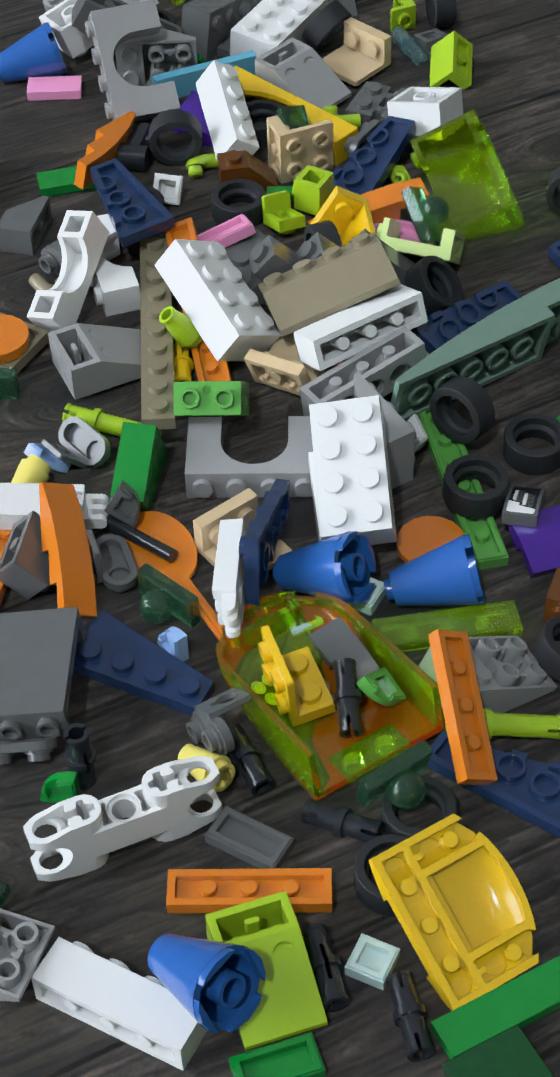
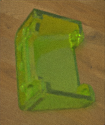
M474 109L410 141L414 152L410 154L417 170L422 168L426 173L442 213L440 216L442 222L437 224L441 234H443L444 228L457 230L465 234V240L515 230L526 225L494 145Z

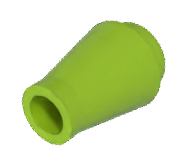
M172 306L162 310L159 315V321L167 328L180 347L191 349L200 344L202 337L186 314L177 311Z

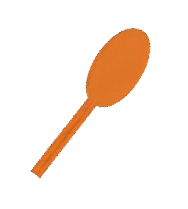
M157 511L140 512L134 528L176 549L178 556L174 562L170 563L125 539L137 567L138 577L158 587L169 588L178 586L222 644L226 637L225 625H219L217 614L190 580L198 564V552L191 534L184 525L167 514ZM230 639L232 649L237 648L232 639Z

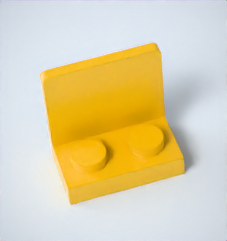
M339 186L334 188L310 223L332 221L340 235L342 246L347 245L352 238L359 235L364 229L376 235L367 197Z
M269 626L261 627L263 641L257 643L264 663L261 665L267 685H274L277 692L274 693V698L280 714H287L292 726L295 727L336 712L333 699L309 647L307 646L281 655Z

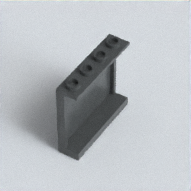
M78 607L0 613V741L63 736L65 728L70 725L67 713L77 643L84 642L86 632Z

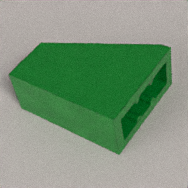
M123 422L110 499L123 480L136 492L140 501V512L150 511L167 451L157 425Z

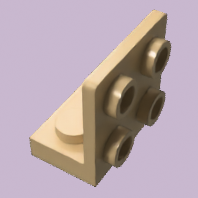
M350 17L344 21V45L322 59L339 79L350 85L358 86L391 64V36Z
M278 115L267 118L268 166L275 171L276 177L281 184L294 181L307 165L327 171L333 169V123L331 120L290 130L289 126L284 125Z
M293 332L283 337L280 336L269 352L249 349L244 357L255 382L299 396L300 387L319 377L326 370L319 371L300 362Z
M248 488L193 520L197 551L214 567L220 520L243 518L247 533L249 521L254 520L256 517L258 495ZM278 539L274 561H269L268 571L273 569L274 563L281 554L292 551L281 539Z

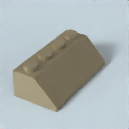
M362 233L352 238L351 243L345 246H334L322 252V256L311 261L310 259H305L293 265V269L285 273L276 272L264 278V282L258 284V287L270 315L283 337L400 284V281L380 240L374 233Z

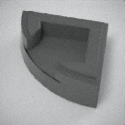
M122 480L104 511L122 522L135 527L140 515V501L133 488Z

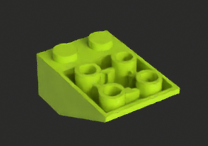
M286 891L205 915L208 940L248 947L258 954L264 964L266 971L265 981L260 979L257 993L262 995L260 1003L250 1019L238 1028L245 1051L328 1025L300 926Z

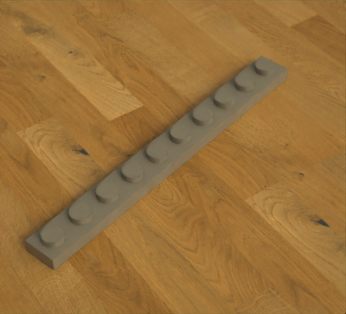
M154 236L140 241L142 424L157 425L158 430L176 429L173 393V337L159 321V315L162 310L172 306V291L155 267L157 261L168 249L166 238Z

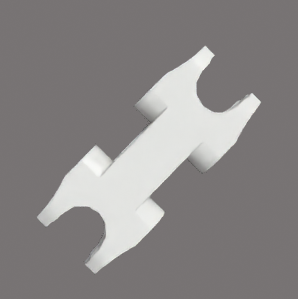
M194 756L170 761L148 770L142 778L141 785L100 800L91 795H77L58 802L34 815L23 826L31 850H36L30 859L37 879L52 882L80 876L102 867L107 862L110 852L150 837L161 842L173 841L213 822L223 809L222 803L215 789H213L220 780V775L212 757ZM197 768L205 769L210 773L207 778L190 783L187 779L189 772ZM200 800H207L213 806L207 812L198 813L193 811L190 805ZM48 824L57 829V833L46 838H38L34 835L35 830L41 825ZM61 854L63 857L61 865L55 869L49 870L41 866L42 861L47 857Z

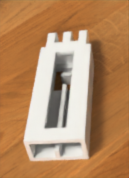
M0 483V530H11L15 523L32 511H35L40 516L39 483ZM72 484L75 487L82 510L85 528H105L107 526L108 513L104 510L109 502V497L105 494H85V484Z
M243 518L220 520L212 584L213 599H215V608L218 611L219 625H225L226 636L229 638L238 637L241 634V625L243 624L245 605L244 557L239 556L240 537L246 535Z

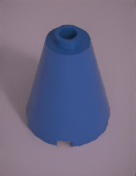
M49 22L43 23L0 53V78H2L3 83L28 80V77H52L68 74Z
M348 531L281 554L273 565V577L284 590L351 604H360L369 599L374 589L375 583L369 584L370 572H376L374 551L366 536L357 535L358 531Z
M470 534L459 536L390 570L389 579L383 580L388 601L395 599L397 606H479L486 604Z
M167 933L160 936L152 944L148 954V967L150 971L203 1028L212 1033L219 1034L217 1031L221 1030L228 1032L237 1030L250 1019L260 1003L262 995L257 993L260 979L265 981L266 971L262 959L254 950L248 947Z

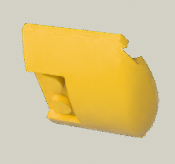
M454 813L368 860L383 900L389 902L428 973L426 978L451 1011L496 989L539 963V953L532 955V931L536 930L533 914L517 876L491 841L481 832L476 835L470 829L457 823L462 818Z

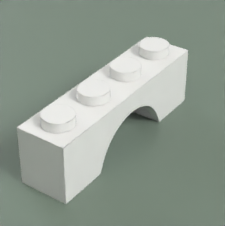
M66 211L57 235L62 252L60 275L52 288L49 290H37L27 315V318L35 326L51 332L76 324L110 232L93 211Z
M108 214L99 215L97 217L110 232L90 287L95 286L93 293L96 305H102L106 317L140 310V287L134 270L130 266H119L109 262L114 257L120 255L119 238Z

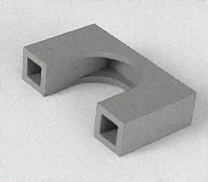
M155 0L90 11L88 21H85L88 38H93L95 47L91 49L94 65H99L101 75L98 76L100 91L106 93L108 101L104 103L107 119H112V121L130 111L136 113L134 122L154 119L161 112L180 108L174 81L149 86L132 85L118 74L114 65V51L122 42L159 33L161 23Z
M288 416V444L285 450L275 459L259 464L236 461L224 452L222 417H189L185 462L187 498H232L248 488L257 494L258 497H264L265 492L270 491L276 479L290 480V497H312L308 465L309 452H313L310 416Z

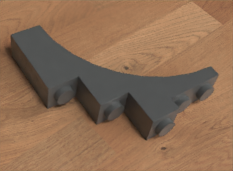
M364 229V230L360 233V234H362V233L371 234V233H370L369 231H367L366 229ZM316 232L295 252L268 235L248 255L251 267L242 273V278L249 289L257 295L258 302L261 305L265 301L258 284L264 282L265 277L276 272L285 273L293 269V265L305 259H310V261L322 256V252L326 249L338 245ZM379 239L398 276L400 284L405 286L404 278L406 271L415 263Z

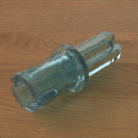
M403 27L393 29L391 40L399 47L400 53L403 56H408L415 65H422L427 60V55L419 47L418 40L410 36Z

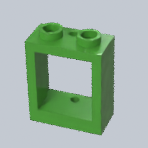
M173 382L174 416H250L249 383Z

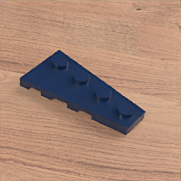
M388 116L366 138L367 143L362 148L355 149L349 155V161L342 168L337 167L333 171L334 188L339 186L359 195L381 188L416 131L415 121Z
M116 158L90 168L92 180L123 248L175 227L174 216Z
M503 280L476 293L472 298L454 303L452 307L442 312L439 310L430 314L427 318L428 322L410 331L425 343V349L431 354L464 330L523 296L506 280Z

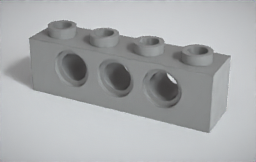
M404 326L299 388L303 415L310 416L309 405L354 399V374L357 372L367 382H371L382 397L386 396L394 390L396 379L426 357L425 343Z

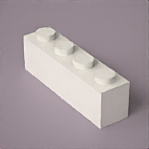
M213 60L195 84L216 159L217 153H224L230 150H246L254 155L260 147L238 72L230 64H223Z
M400 284L293 333L300 362L321 371L360 353L404 326L411 330L428 322L422 292Z
M58 937L31 978L36 999L184 1071L208 1031L192 1017L159 979L153 976L142 977L130 971L123 962L114 958L109 960L94 954L87 945L78 941L71 943Z

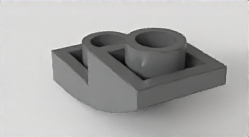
M340 616L308 636L328 668L332 667L333 661L341 659V665L344 667L345 673L344 658L355 659L357 682L365 675L380 669L358 637Z

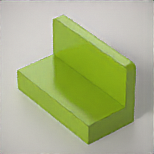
M456 31L451 32L431 47L430 87H438L447 80L452 81L463 90L472 85L473 44Z

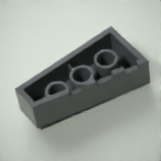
M192 0L183 5L182 34L196 37L197 53L204 58L205 62H209L217 54V47L230 36L231 29L262 0Z

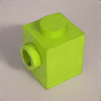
M307 165L294 179L292 187L294 209L316 216L334 190V173Z

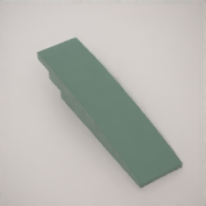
M560 278L524 295L480 320L433 351L396 379L391 403L395 407L396 412L405 421H408L413 414L419 416L424 411H430V398L434 391L455 377H467L484 386L541 360L545 346L557 341L560 333Z

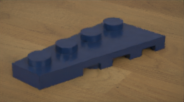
M275 480L270 491L265 492L263 504L257 506L255 519L249 521L246 535L240 537L239 556L244 557L245 604L259 605L262 597L260 584L266 585L269 576L268 564L269 561H274L277 542L282 537L290 512V480Z
M102 609L86 630L84 642L77 643L74 673L192 716L193 711H195L194 706L210 699L215 691L214 681Z
M443 730L424 754L423 765L457 783L448 734L446 730ZM490 743L498 780L489 785H459L560 838V763L551 760L550 764L527 758L528 753L514 749L512 752L494 749L492 743Z

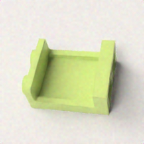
M384 217L383 224L379 223L376 237L399 253L422 258L435 255L446 262L460 265L465 234L457 230L444 228L440 246L399 239L402 223Z

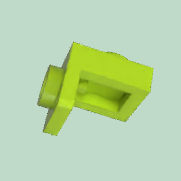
M393 0V8L390 10V31L394 34L414 29L416 24V4L414 1Z
M284 190L262 196L264 225L283 235L292 234L295 232V229L306 227L305 215L291 208L290 192Z

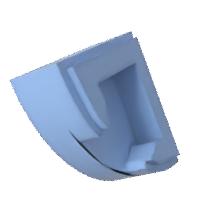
M28 443L24 451L27 456L36 455L40 457L52 470L67 473L71 466V463L59 459L43 444Z
M172 626L158 635L157 644L162 649L183 662L189 659L187 635L182 630Z

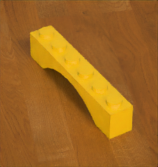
M234 66L238 72L246 103L254 100H271L282 104L288 112V124L294 128L331 120L333 123V165L337 166L349 158L348 153L344 149L345 143L350 136L354 137L358 134V127L238 66Z

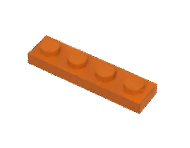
M437 629L428 634L457 784L489 785L498 779L468 632Z
M332 868L168 869L167 914L212 913L283 891L287 892L294 913H332Z

